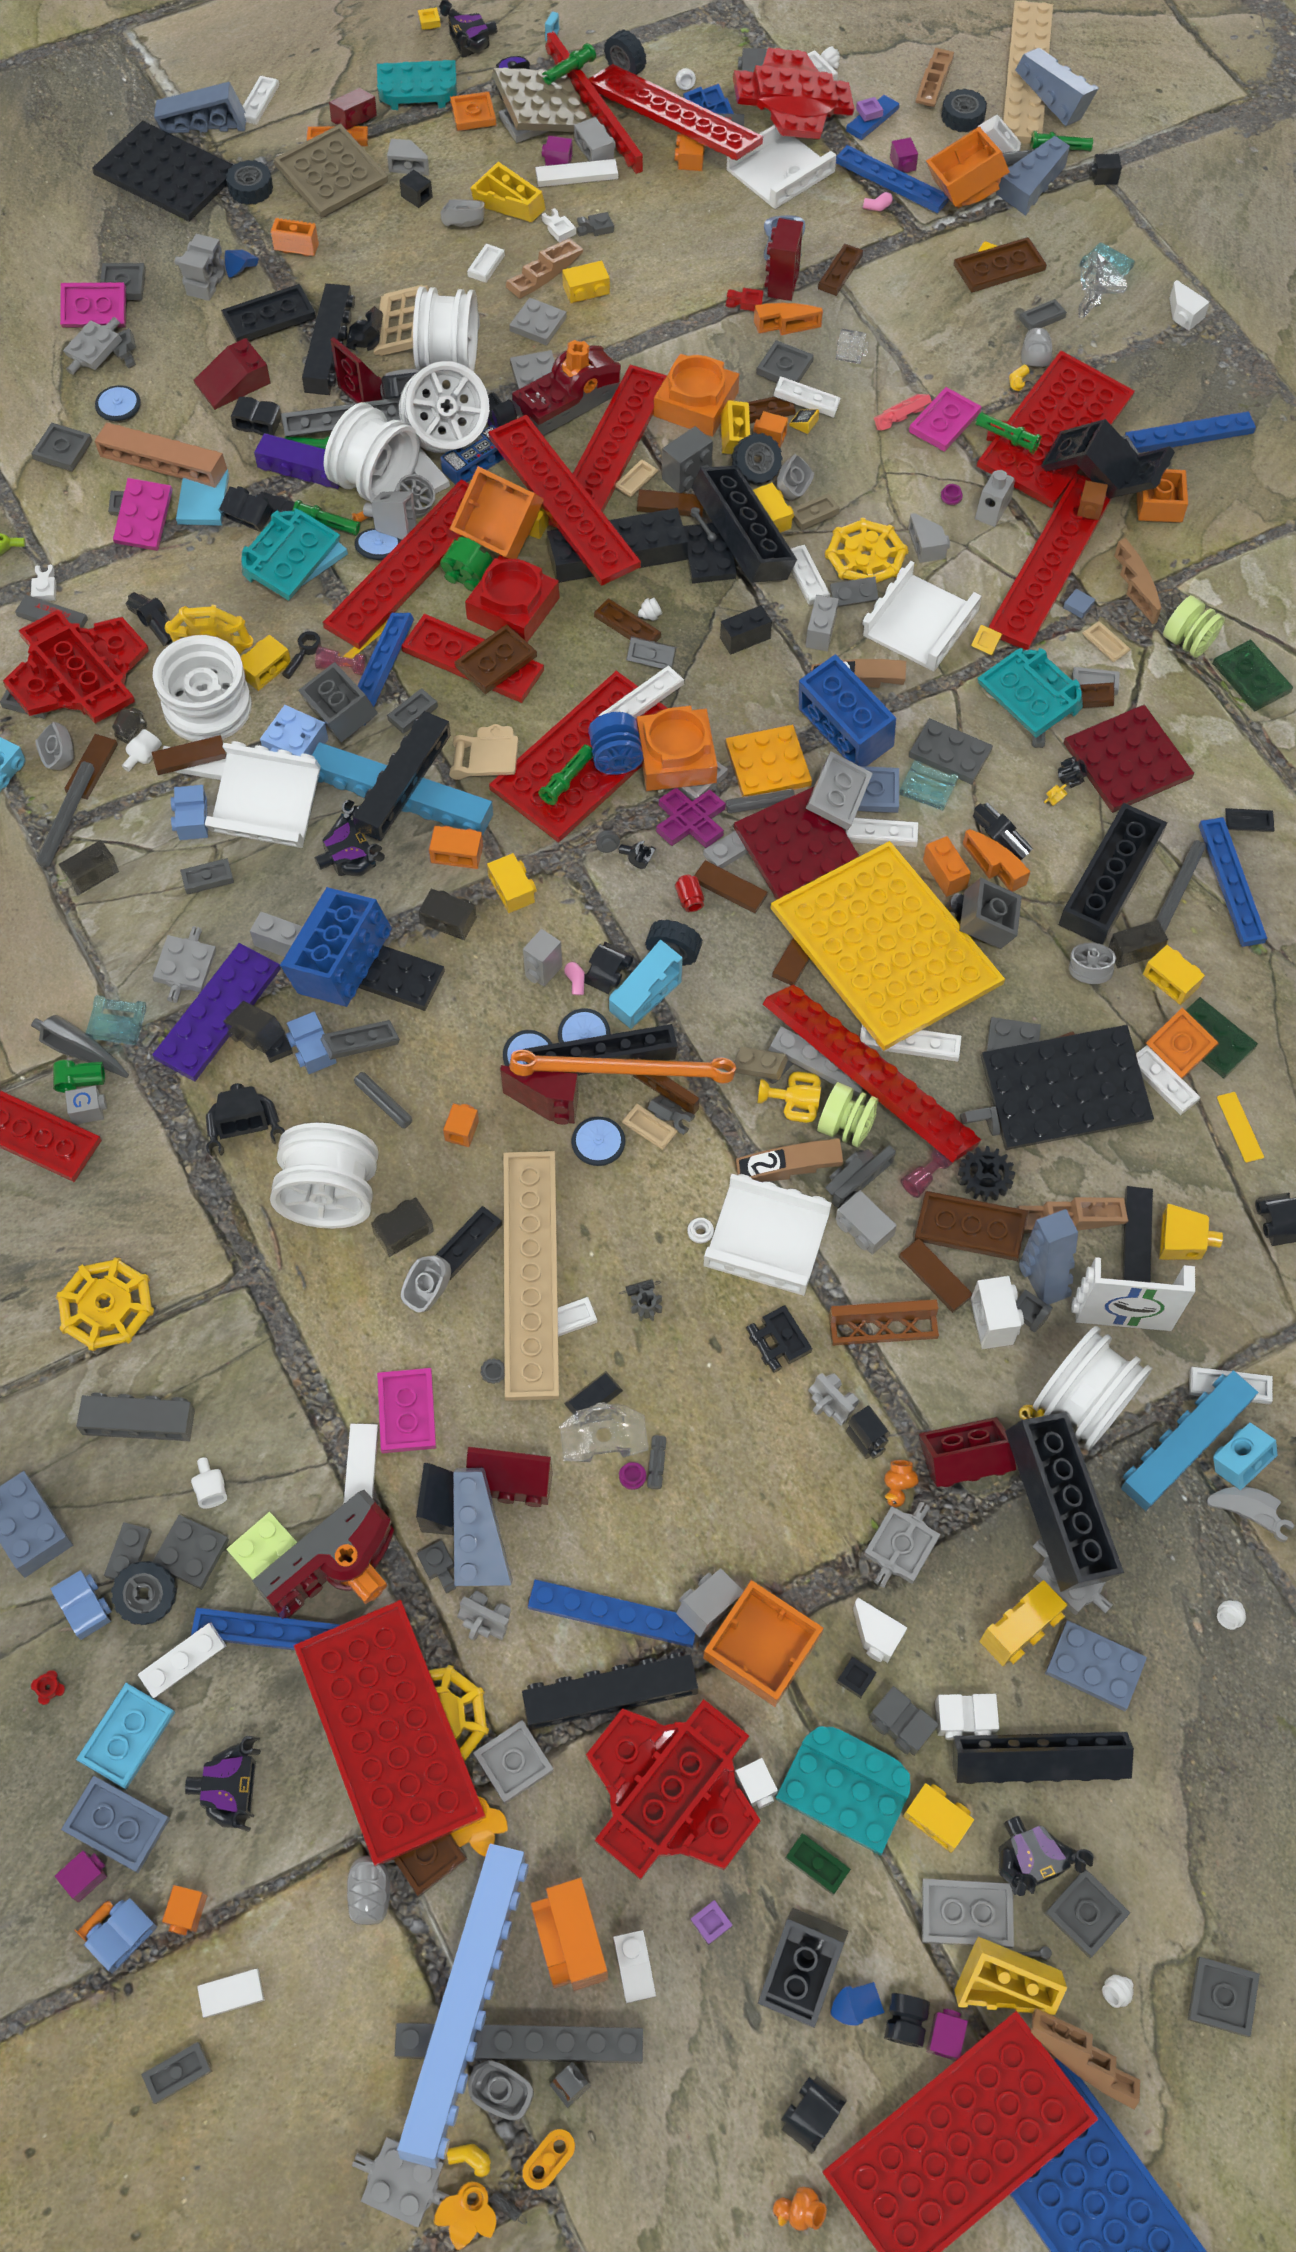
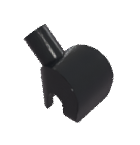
M640 841L633 844V846L621 844L619 846V853L628 855L629 862L639 869L646 868L656 850L653 846L647 847L643 845L645 841Z
M963 894L953 895L945 904L949 912L955 913L957 921H961Z

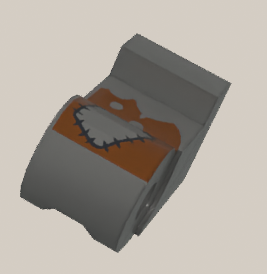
M573 2062L557 2075L550 2084L567 2108L591 2087L590 2083Z

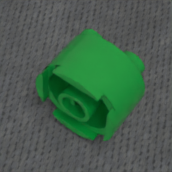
M459 537L458 540H453L441 559L440 565L446 573L444 577L448 582L452 584L456 582L462 583L466 589L473 591L481 581L484 572L493 562L492 557L487 551L484 554L479 550L481 545L469 538Z

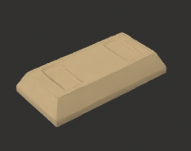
M641 459L616 483L615 488L631 498L659 470Z
M1100 621L1082 633L1088 641L1112 662L1117 661L1131 651L1125 643Z
M636 1104L622 1121L624 1125L662 1150L678 1132V1130L663 1120L658 1119L639 1104Z

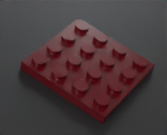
M1145 704L1070 735L1064 740V745L1071 755L1075 756L1076 761L1082 760L1085 763L1088 772L1087 778L1112 813L1120 810L1123 803L1128 805L1135 804L1188 781L1194 776L1193 770Z
M814 787L734 822L733 828L776 900L860 857L841 826L806 809Z

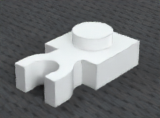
M555 208L552 209L551 217L547 216L546 213L542 214V221L548 225V231L558 242L576 235V227L566 216L560 218Z
M48 565L46 572H42L40 566H35L37 578H32L31 596L44 601H56V580L53 566Z

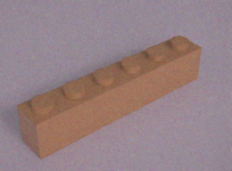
M106 422L94 440L100 457L181 479L185 478L214 488L217 487L227 470L223 453L182 443L178 440L167 439L159 435L141 432L140 430L122 427L121 425Z

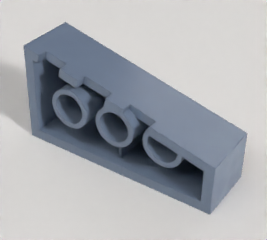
M1041 48L1023 54L1015 71L1065 126L1081 120L1099 87L1094 84H1088L1086 82L1087 79L1072 73V69L1068 66L1063 67L1060 65L1056 58Z
M230 81L156 100L154 118L161 130L168 133H188L189 130L208 132V129H219L220 132L228 131L230 128L245 131L246 118L244 116L246 112Z
M1052 137L1008 168L1010 173L1001 178L998 185L1000 189L996 191V195L1026 216L1030 207L1036 204L1042 192L1044 193L1048 189L1051 181L1053 182L1065 168L1070 146L1058 137Z
M1066 1209L1036 1220L1019 1263L1023 1276L1028 1277L1037 1297L1046 1304L1063 1300L1072 1294V1290L1068 1285L1073 1283V1276L1069 1274V1270L1075 1266L1073 1254L1076 1253L1078 1231Z
M456 1468L454 1471V1586L511 1585L513 1578L493 1507L485 1469Z

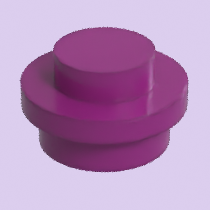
M948 484L942 489L941 500L944 503L956 505L962 501L963 492L958 485Z
M636 1462L625 1464L619 1472L620 1483L629 1490L639 1489L646 1481L644 1467Z

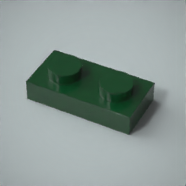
M803 1833L785 1857L786 1861L833 1896L851 1870Z

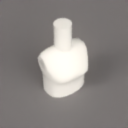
M142 729L126 746L129 758L123 763L122 767L129 772L137 762L148 764L152 760V752L157 751L161 747V741L149 731Z
M200 1458L197 1461L200 1474L191 1480L198 1505L204 1509L216 1507L227 1500L224 1478L221 1470H210L207 1458Z

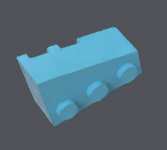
M660 939L623 984L612 992L609 997V1012L632 1029L682 982V956Z

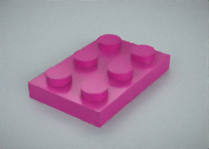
M61 283L60 324L62 328H83L90 320L99 325H107L112 317L120 322L117 327H126V285L124 283Z
M945 387L909 427V432L945 452L981 413L982 406Z
M127 478L113 536L114 543L158 551L173 491L171 485Z
M424 1368L377 1373L382 1454L436 1449L432 1369Z

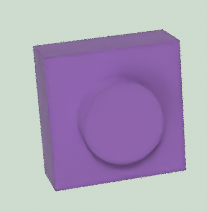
M875 97L857 102L856 110L864 121L883 116V108Z
M715 1900L690 1919L708 1945L733 1926Z

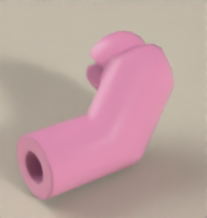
M884 192L876 199L865 198L863 209L883 211L892 203V195Z
M569 962L566 964L564 971L572 982V995H584L585 972L577 963Z

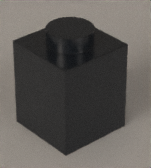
M1095 154L1094 161L1089 167V175L1093 177L1094 185H1118L1122 170L1120 155Z
M414 169L399 180L401 197L417 208H420L433 198L431 180Z

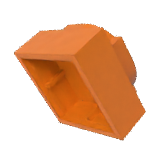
M980 126L926 160L934 181L958 209L963 205L977 203L999 190L998 185L1001 178L1010 173L1002 151Z
M678 355L669 374L654 397V417L688 429L696 426L704 434L713 437L721 424V412L727 401H734L739 393V373L725 369L724 362L708 356Z
M477 466L450 530L504 557L517 559L537 519L544 499Z
M692 706L664 709L657 714L637 716V727L643 752L642 768L646 791L717 783L718 766L707 708L692 710Z
M751 1580L704 1650L703 1659L776 1707L820 1639L824 1628Z
M582 1878L546 1888L548 1898L531 1903L553 1988L572 1984L573 1991L607 1981L608 1972Z

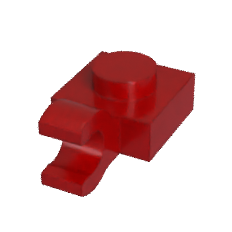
M743 288L742 292L729 289L726 306L733 308L740 305L742 310L755 311L756 305H762L764 290Z

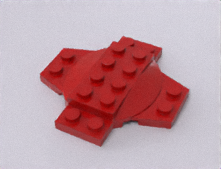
M768 48L763 65H755L754 72L734 70L733 73L737 104L757 106L762 111L765 108L771 112L770 119L781 136L820 139L826 116L831 117L833 114L853 116L855 110L849 82L842 80L834 81L832 73L818 71L808 54L804 51Z
M57 609L19 629L20 637L29 646L28 661L26 663L21 662L3 680L4 687L29 716L68 708L80 710L84 715L87 714L96 724L135 702L134 696L124 685L126 674L149 650L148 645L123 617L94 623V628L86 629L81 628L78 623H70Z
M704 1699L686 1722H674V1724L669 1725L659 1724L655 1720L622 1708L586 1754V1758L610 1795L613 1816L594 1842L639 1880L645 1876L660 1856L668 1857L682 1854L725 1870L761 1822L749 1801L735 1783L732 1760L749 1739V1735Z

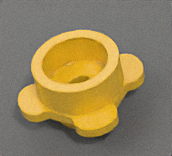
M1064 784L1062 787L1054 786L1046 793L1048 798L1044 803L1046 804L1049 801L1052 806L1056 805L1068 795L1064 790L1067 785Z

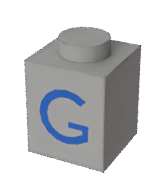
M96 1086L65 1091L68 1115L74 1125L104 1119L103 1110L107 1109L105 1095H100Z

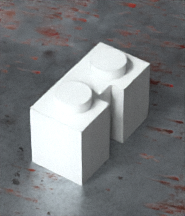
M996 1694L937 1696L935 1708L936 1721L939 1724L937 1727L938 1736H945L946 1740H953V1736L995 1735L999 1730Z

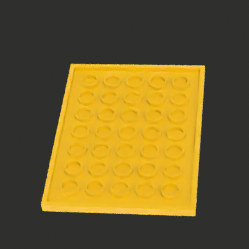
M890 841L771 903L770 909L883 1051L1000 987L1005 982L1002 974L972 938L960 931V924Z

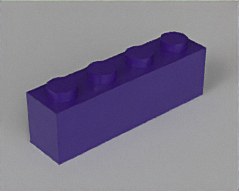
M264 433L254 451L257 468L317 483L325 487L335 489L340 487V485L330 481L325 474L324 455L326 449Z

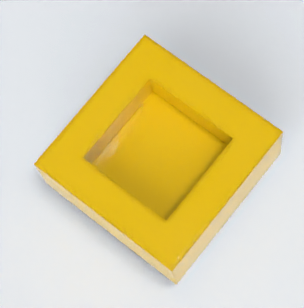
M437 7L418 10L422 30L441 27Z
M981 625L971 646L993 655L1003 634Z

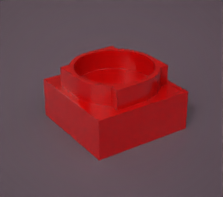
M499 555L497 559L493 560L484 572L481 581L466 599L467 619L494 632L507 624L528 643L560 599L559 581L543 574L542 568L531 563Z

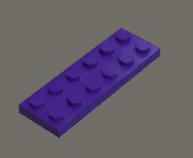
M238 943L152 1054L154 1060L195 1082L281 970L280 964Z

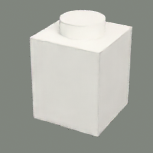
M762 1758L736 1770L735 1778L752 1807L757 1805L758 1809H761L774 1802L773 1797L776 1796L778 1790Z

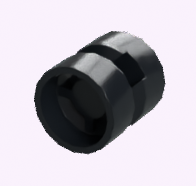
M892 1993L889 2005V2012L892 2014V2018L886 2022L884 2039L907 2046L923 2048L926 2029L922 2026V2023L928 2020L931 2002L910 1995Z

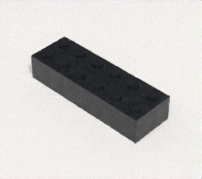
M738 466L700 468L691 489L750 583L787 580L797 562V558Z
M678 508L609 520L641 561V568L687 560L688 540ZM558 529L547 531V548L555 578L559 583L594 577Z
M1123 803L1064 907L1058 925L1103 945L1161 841L1168 822Z
M1063 1412L1021 1420L1005 1430L1060 1592L1107 1582L1123 1574V1567L1068 1413Z

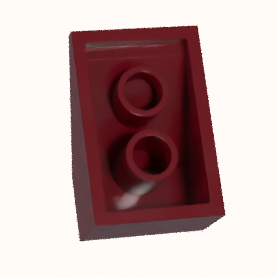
M331 338L338 388L356 403L383 400L380 392L381 378L336 338Z
M247 338L227 346L193 380L214 410L271 384L267 364Z
M501 1065L500 1072L504 1094L549 1121H554L560 1125L575 1124L579 1098L578 1074L534 1071L531 1075L520 1076L514 1074L509 1066Z

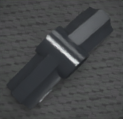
M136 592L128 595L126 602L128 610L136 614L143 625L150 627L163 646L173 643L170 635L165 631V624L170 619L162 602L156 597L149 599Z
M988 802L985 804L980 803L974 808L972 817L985 829V832L991 839L1010 850L1017 858L1022 860L1033 850L1030 844L1016 831L1017 828L1003 813L1000 815Z

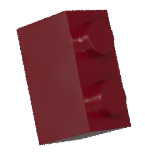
M361 88L329 102L331 122L337 125L341 124L346 130L377 116L375 96Z

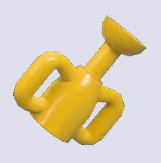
M793 1072L788 1078L789 1087H787V1090L770 1088L768 1082L764 1079L760 1080L757 1104L767 1101L768 1097L783 1099L787 1103L784 1108V1115L790 1121L809 1123L815 1120L821 1093V1080L819 1076L814 1073ZM795 1081L813 1083V1085H797ZM795 1107L801 1110H808L809 1113L792 1111V1109Z

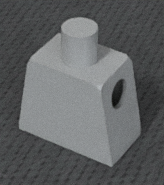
M997 470L992 473L981 493L975 516L976 520L996 527L1013 496L1015 479L1012 476L1007 475L1003 470ZM994 500L995 506L990 507L989 504H992V501Z
M411 491L381 492L372 503L366 502L364 504L363 514L364 516L374 518V526L378 532L403 540L417 525L413 492Z

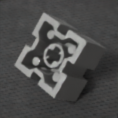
M196 234L193 240L189 242L184 255L175 258V265H178L181 269L182 282L188 296L210 301L216 291L215 285L217 283L220 284L226 274L224 259L220 258L222 250L219 239Z

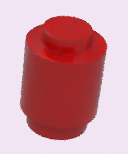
M689 874L681 876L675 883L681 906L685 908L686 912H696L702 909L705 898L698 878Z

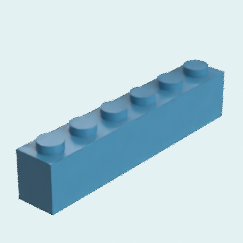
M1234 1370L1227 1377L1222 1374L1212 1384L1215 1389L1210 1394L1204 1392L1194 1403L1197 1408L1192 1413L1187 1410L1177 1420L1179 1424L1177 1429L1173 1432L1169 1428L1159 1439L1162 1444L1156 1450L1151 1447L1141 1457L1144 1463L1138 1469L1132 1466L1122 1477L1125 1483L1121 1489L1143 1510L1147 1511L1259 1393Z

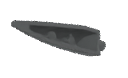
M59 1015L50 1016L45 1021H41L38 1018L33 1020L31 1026L40 1031L39 1041L59 1053L88 1063L103 1062L104 1069L125 1078L129 1076L119 1062L99 1043Z

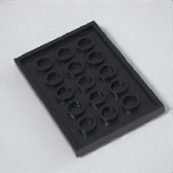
M142 120L95 164L92 170L94 175L190 222L227 186L226 174L233 164Z
M1128 1025L985 1051L980 1055L993 1106H996L1005 1150L1149 1123L1154 1120Z

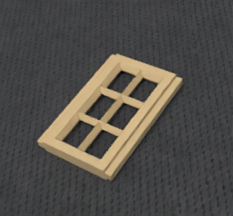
M418 285L381 296L379 310L383 312V321L379 344L374 348L375 355L382 356L413 348V322L403 324L404 315L414 313L415 306L405 308L406 299L416 297L419 287H426L428 292L427 285ZM401 301V308L391 311L392 303ZM399 316L398 326L389 327L390 318ZM412 329L411 338L401 340L402 331ZM397 333L396 342L386 344L387 335Z

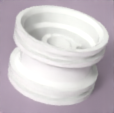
M419 287L416 294L413 320V352L416 369L421 370L430 364L440 361H452L462 364L474 372L478 343V305L475 290H469L466 294L464 289H458L456 296L451 297L439 296L435 287H430L428 292L426 287Z
M452 361L436 362L421 369L406 383L399 400L400 420L416 430L421 448L435 453H446L473 442L482 433L489 415V398L481 379L471 369ZM444 380H448L450 382L449 389H444L442 387V383ZM424 389H428L430 391V396L428 398H425L422 395V391ZM461 395L468 397L467 403H461ZM445 401L447 405H450V409L446 413L443 412L444 408L440 407ZM422 412L427 413L428 419L426 421L420 418ZM460 417L466 420V424L464 426H460L458 424V419ZM440 426H443L446 429V433L444 435H441L438 432V428Z
M355 404L341 416L329 437L324 455L325 474L330 481L344 489L357 487L360 497L372 503L381 492H394L402 477L413 474L419 456V436L413 427L406 425L400 420L387 422L385 414L370 404Z
M193 635L173 642L157 657L153 667L155 688L161 700L166 722L178 736L189 741H198L221 735L223 740L243 727L249 718L252 700L245 680L240 655L232 645L218 637Z
M330 1123L301 1124L286 1130L281 1135L277 1161L283 1170L274 1177L270 1195L271 1205L279 1214L306 1226L330 1229L355 1226L369 1217L373 1193L367 1181L375 1175L379 1154L377 1146L370 1138L354 1129Z
M1094 1326L1071 1351L1033 1404V1409L1039 1411L1041 1408L1045 1410L1044 1416L1067 1412L1071 1425L1075 1428L1077 1441L1080 1439L1086 1442L1084 1448L1088 1451L1113 1424L1152 1371V1367L1149 1365L1145 1368L1139 1365L1141 1359L1137 1356L1132 1361H1126L1109 1348L1112 1337L1108 1334L1104 1337L1100 1336L1101 1329L1097 1326Z

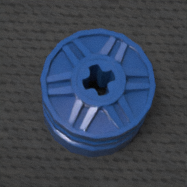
M625 712L606 713L595 718L590 723L588 731L594 763L600 772L618 775L627 773L641 764L643 752L637 722L631 714Z

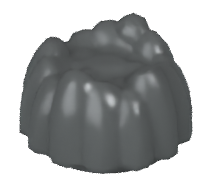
M495 1358L485 1361L483 1366H481L480 1372L483 1380L492 1384L500 1383L505 1376L504 1363Z

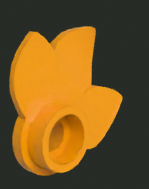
M478 1797L486 1818L451 1833V1836L459 1847L470 1843L477 1853L486 1857L489 1844L495 1843V1834L507 1832L508 1824L506 1817L500 1810L490 1808L485 1799Z
M475 2181L467 2182L459 2189L458 2194L445 2197L435 2212L434 2224L437 2226H449V2236L457 2250H461L469 2244L477 2232L488 2238H491L494 2233L496 2215L487 2204L488 2193L485 2187ZM474 2192L476 2194V2201L473 2204H468L467 2197L470 2193Z

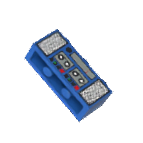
M493 425L483 430L468 445L448 451L441 456L442 473L455 485L461 479L466 482L472 480L477 466L488 470L504 460V457L489 439L488 432L495 429Z

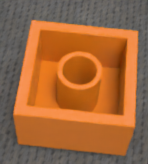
M1166 469L1161 477L1160 484L1156 488L1137 493L1138 521L1183 522L1188 506L1186 470Z

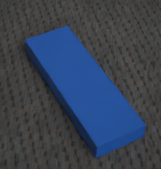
M886 95L881 96L877 101L883 108V116L864 121L861 115H858L846 126V131L856 138L863 140L899 110L900 103Z

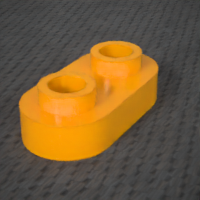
M563 2129L550 2132L525 2162L522 2174L525 2183L530 2188L542 2190L548 2187L572 2158L575 2152V2141L569 2132ZM558 2140H562L566 2144L565 2151L562 2153H556L554 2150V2144ZM536 2166L544 2168L545 2174L541 2179H536L533 2176V2169Z

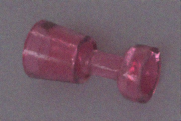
M319 646L316 652L315 667L316 669H326L336 662L338 666L350 667L355 674L363 675L366 658L364 654H356L354 659L341 657L339 651Z
M937 1149L932 1151V1161L926 1167L918 1166L901 1179L903 1188L911 1196L919 1198L932 1183V1174L938 1168L947 1169L953 1164Z

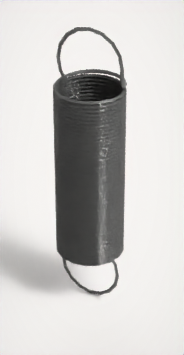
M651 1279L626 1286L627 1292L625 1293L631 1296L638 1294L639 1288H642L643 1291L650 1290L651 1288L655 1289V1282Z
M495 2190L493 2196L489 2197V2201L514 2222L517 2218L519 2221V2217L523 2216L521 2215L523 2211Z

